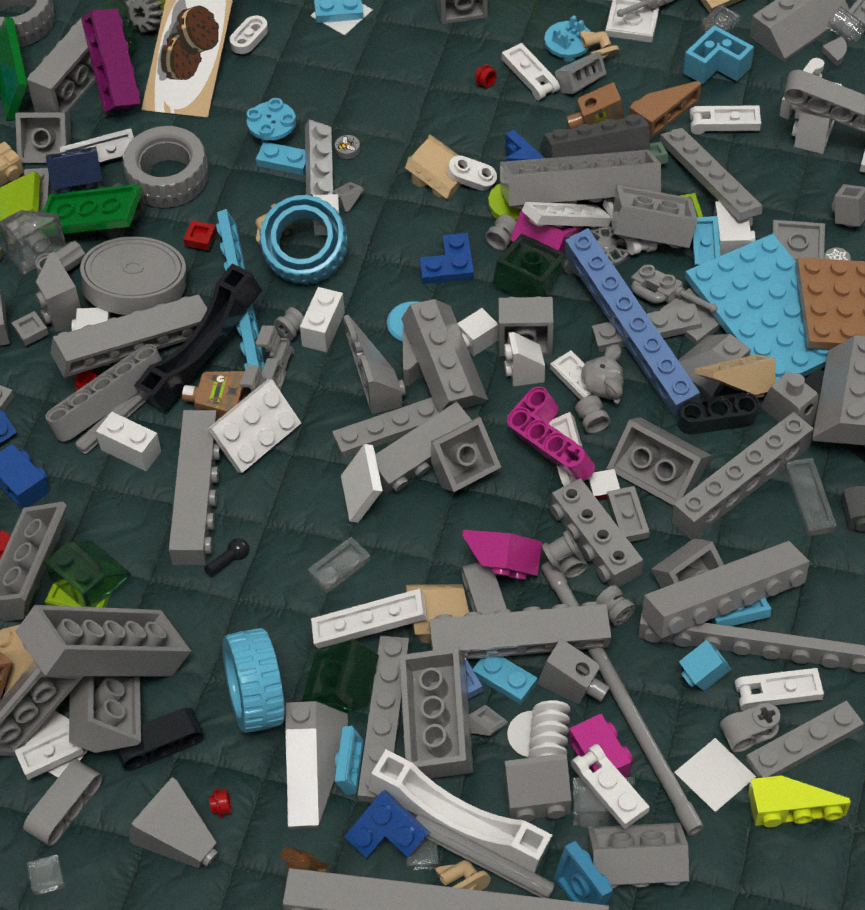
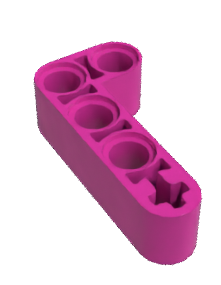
M543 387L532 388L508 415V425L521 441L577 480L588 479L595 471L594 462L580 445L549 424L558 413L559 408L548 391Z

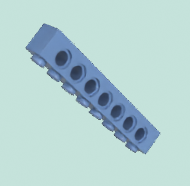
M589 228L566 239V257L675 419L678 418L682 404L689 400L699 399L700 392Z

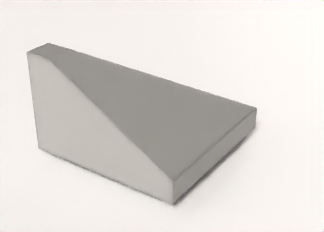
M349 182L333 190V194H338L339 206L344 212L352 208L362 193L363 188Z
M487 705L469 714L470 733L491 736L508 723V721Z

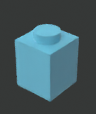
M705 640L679 661L684 668L681 674L691 687L697 685L704 691L732 670L718 649L708 640Z

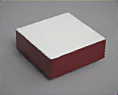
M615 469L594 472L592 478L587 479L590 491L598 501L607 499V491L620 489Z

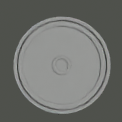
M121 237L105 241L89 250L83 257L80 265L81 289L86 299L96 307L115 314L129 315L134 311H143L153 308L158 304L177 301L182 297L186 289V263L183 256L171 245L152 238Z

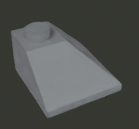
M731 334L708 335L678 361L700 391L708 397H715L727 386L696 375L695 368L750 356L751 349Z

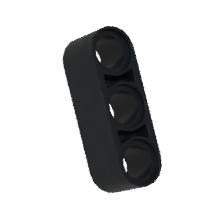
M751 393L689 400L681 406L678 427L686 434L747 427L755 421L759 401ZM740 408H747L750 412H744ZM718 411L721 412L723 415L718 416L715 415L713 412ZM692 415L695 416L697 419H689L686 416Z
M182 708L142 724L141 742L135 746L115 749L122 768L126 771H132L200 743L204 738V732L192 708Z

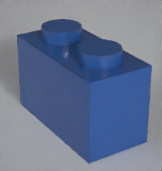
M13 444L0 451V488L21 510L25 507H30L50 492L46 482L49 480L46 472L40 466L36 468L32 464V460L26 451H19Z

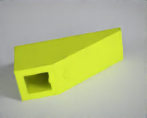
M784 776L751 779L748 790L755 826L776 827L786 822L805 824L813 819L822 818L834 821L846 816L850 806V799Z

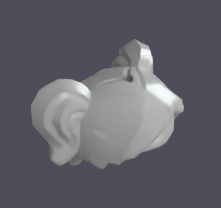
M613 344L606 347L604 356L586 361L582 367L581 376L585 379L584 384L590 393L610 401L614 400L615 404L619 405L624 386L623 369L618 364L622 349L618 344Z

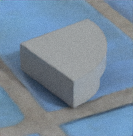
M841 36L823 45L821 52L833 64L838 66L844 60L847 44Z

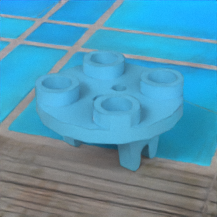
M573 15L569 21L558 22L549 27L545 33L544 46L552 54L562 57L564 61H574L576 57L585 54L591 46H583L579 34L581 31L590 32V30L584 25L583 20L577 22L576 16Z
M272 98L268 102L259 104L247 111V127L252 135L261 139L262 143L268 142V140L284 138L292 132L296 125V115L293 109L284 104L279 98Z

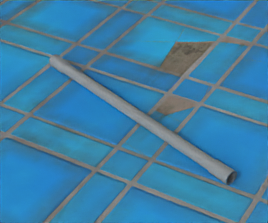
M550 561L546 562L541 567V570L561 603L567 604L570 607L579 606L564 574L557 567H554ZM603 648L587 649L592 659L600 665V674L605 683L610 686L611 694L671 800L675 813L687 835L692 836L699 833L704 828L702 821L693 805L686 798Z

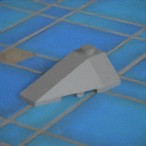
M349 315L343 316L345 334L371 414L402 407V396L406 395L403 380L397 379L395 370Z
M316 701L286 703L288 829L320 827L335 780V756L339 752L342 727L348 726L347 713Z

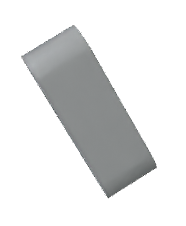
M479 562L461 566L463 582L473 612H481L483 615L493 614L500 609H507L496 576L492 574V568L481 566Z
M73 760L27 816L23 826L24 830L48 846L54 845L97 792L102 783L103 775L81 761Z

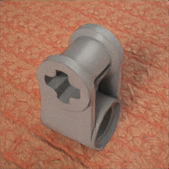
M567 530L563 532L562 537L550 544H542V548L551 564L557 567L566 578L579 576L586 571L588 565L576 541H574Z
M762 703L745 711L728 715L719 725L732 751L735 753L743 752L752 746L776 737L779 730L780 712L773 704Z

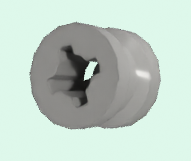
M289 307L283 317H278L274 320V326L283 338H288L291 341L296 337L297 332L300 331V325L304 316L297 309Z

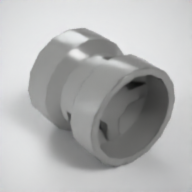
M500 215L495 221L494 226L490 227L485 234L487 243L496 250H505L511 243L510 239L516 225V220L508 215Z
M598 396L585 397L575 406L579 418L583 419L582 425L589 434H596L605 430L611 422L608 413L602 410L603 404Z
M616 585L606 588L595 601L599 605L607 604L608 618L615 626L626 622L636 610V606L629 599L623 597V592Z

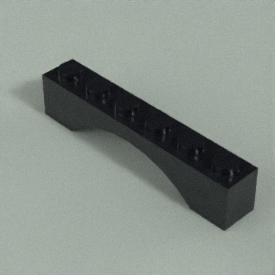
M232 263L217 281L208 309L192 335L170 356L151 364L135 383L134 387L148 404L166 413L183 391L184 385L189 384L259 296L262 289L251 272Z

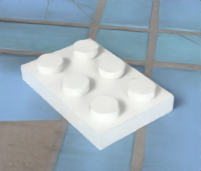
M267 379L207 429L237 473H243L299 426L301 421L274 381Z

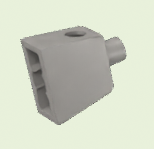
M787 372L769 388L761 408L778 422H781L792 412H795L811 427H814L818 410V394L804 383L805 379L801 374Z
M561 638L546 661L537 683L541 687L576 704H580L586 694L602 702L610 686L595 678L600 665Z

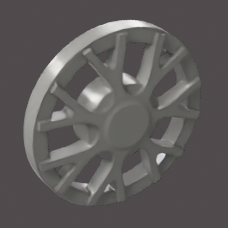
M611 226L597 227L590 230L593 236L598 238L597 242L614 266L621 264L628 258L627 243L623 238L613 239L616 234L613 233ZM601 233H609V236H602ZM617 245L626 246V250L617 248ZM616 253L620 258L614 260L611 255Z

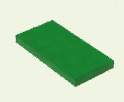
M4 17L0 28V93L6 120L16 119L15 113L19 111L28 84L14 20L11 17Z
M140 184L49 194L35 231L38 236H49L130 227L143 189Z

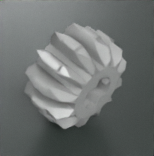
M128 0L126 4L129 9L124 11L129 14L126 22H133V29H140L143 33L157 30L159 24H161V15H163L161 6L164 2L157 0Z

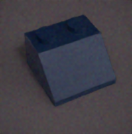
M96 146L46 155L52 190L57 189L58 193L72 191V186L83 185L84 189L97 187L98 182L102 181Z

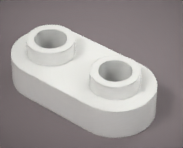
M257 15L248 17L230 36L232 51L238 54L252 51L268 33L266 19Z
M455 156L447 165L446 171L450 179L481 191L491 189L497 180V174L493 167L465 156Z

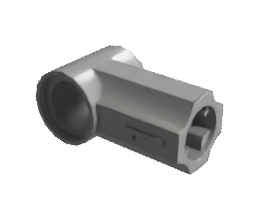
M76 241L70 242L55 252L66 272L80 264L85 256V252ZM50 253L42 254L36 259L35 264L38 276Z

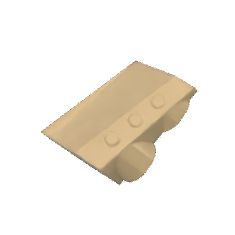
M429 134L428 139L411 157H408L405 168L411 172V181L414 185L418 187L429 185L434 195L445 197L447 200L462 185L450 179L446 171L450 160L459 155L434 136Z
M462 584L405 585L406 592L421 589L424 593L427 619L411 623L413 634L417 635L418 639L423 643H431L429 632L430 619H435L436 616L441 614L460 617L469 613Z

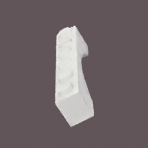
M385 749L371 773L368 790L377 795L386 790L406 810L416 815H423L534 873L547 851L552 837L550 833L524 820L498 816L460 800L435 784L412 762Z

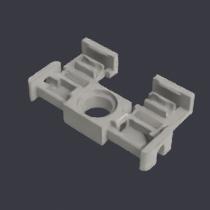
M262 326L255 345L256 347H265L266 352H270L269 356L272 358H267L263 370H261L260 366L247 365L239 385L240 387H249L251 391H254L267 379H272L281 391L287 375L285 371L290 355H294V349L292 346H289L290 341L288 338H280L275 326Z

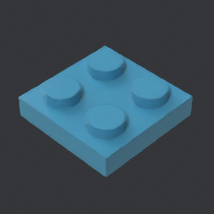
M576 841L565 846L554 875L555 881L570 901L607 905L613 892L608 878L600 874L593 865L588 852L581 849Z

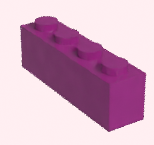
M118 9L90 11L81 18L103 111L104 113L129 111L141 104L140 92L134 78V67L131 64L128 53L129 46L127 41H125L122 29V19L119 16Z

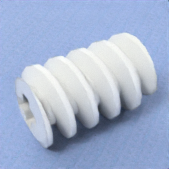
M556 700L543 701L533 707L532 729L530 733L532 739L529 745L531 749L529 751V758L567 754L565 746L568 745V739L565 736L569 732V728L566 725L570 719L567 715L570 713V706L567 703Z

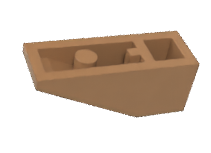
M695 81L646 94L640 100H636L631 104L629 115L637 114L645 118L649 124L651 140L700 101L702 83Z

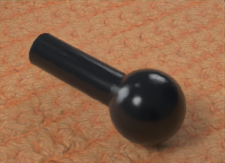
M241 538L230 541L226 552L204 566L206 574L211 576L231 561L246 558L250 552L249 544Z

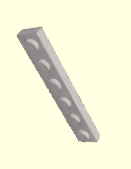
M683 128L661 134L660 142L739 221L762 214V204Z
M380 636L357 795L358 801L373 802L377 798V794L368 790L371 773L385 749L395 754L402 704L400 655L408 654L409 638Z

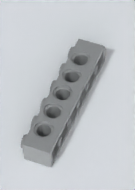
M792 412L677 501L673 508L672 523L689 539H694L809 449L814 428L795 412Z

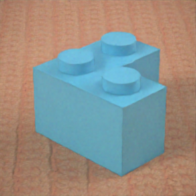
M714 25L685 52L683 73L702 84L716 71L738 81L751 68L754 46Z

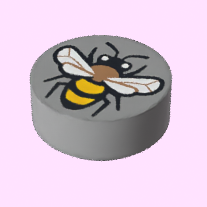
M351 135L339 137L335 142L337 156L342 159H353L360 153L359 140Z

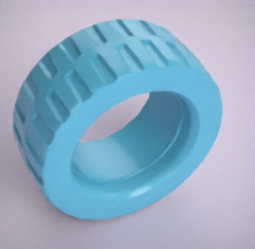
M296 195L283 199V201L274 205L267 213L260 229V246L266 262L277 276H280L287 282H292V284H317L328 279L338 271L337 269L342 265L347 254V231L341 216L330 203L316 196ZM313 219L320 222L327 229L328 237L325 246L320 252L310 258L296 259L289 257L281 251L280 238L284 229L294 221Z
M259 628L226 635L223 638L224 670L232 709L240 730L248 733L280 726L284 721L285 713L283 688L277 658L266 630Z

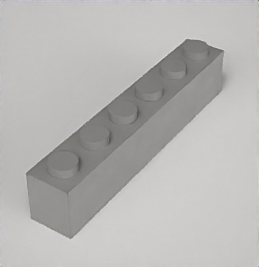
M198 294L191 297H182L177 301L167 304H158L153 308L143 311H134L129 315L119 318H110L98 324L86 325L74 331L62 332L57 336H53L50 353L63 377H68L121 361L143 345L153 344L157 349H161L186 341L200 324L207 311V307Z
M183 410L169 543L172 565H206L207 554H212L213 542L212 537H209V530H214L215 516L214 513H211V508L217 504V491L213 490L214 483L219 482V468L215 465L216 460L221 459V448L207 428L218 420L216 410Z
M790 541L644 595L642 617L660 638L677 634L684 629L702 624L718 616L726 615L741 607L752 605L763 598L775 596L780 592L806 583L810 561Z
M586 602L577 607L559 604L553 606L552 609L542 610L539 607H527L523 611L518 612L500 609L493 614L483 615L481 612H469L460 617L441 614L436 616L435 619H430L429 622L431 651L458 647L465 660L552 652L560 638L578 650L609 647L611 640L607 604L599 605L598 602Z

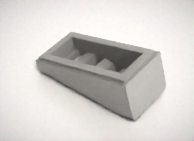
M599 51L555 71L560 91L564 94H574L607 74L601 52ZM592 62H593V66H594V69H595V73H593V69H592V66H591V63H592Z

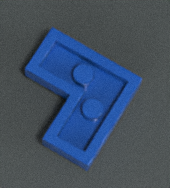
M468 233L442 235L444 255L420 257L423 284L474 279Z
M384 790L344 837L366 858L371 856L386 837L404 855L409 857L431 832L390 793Z

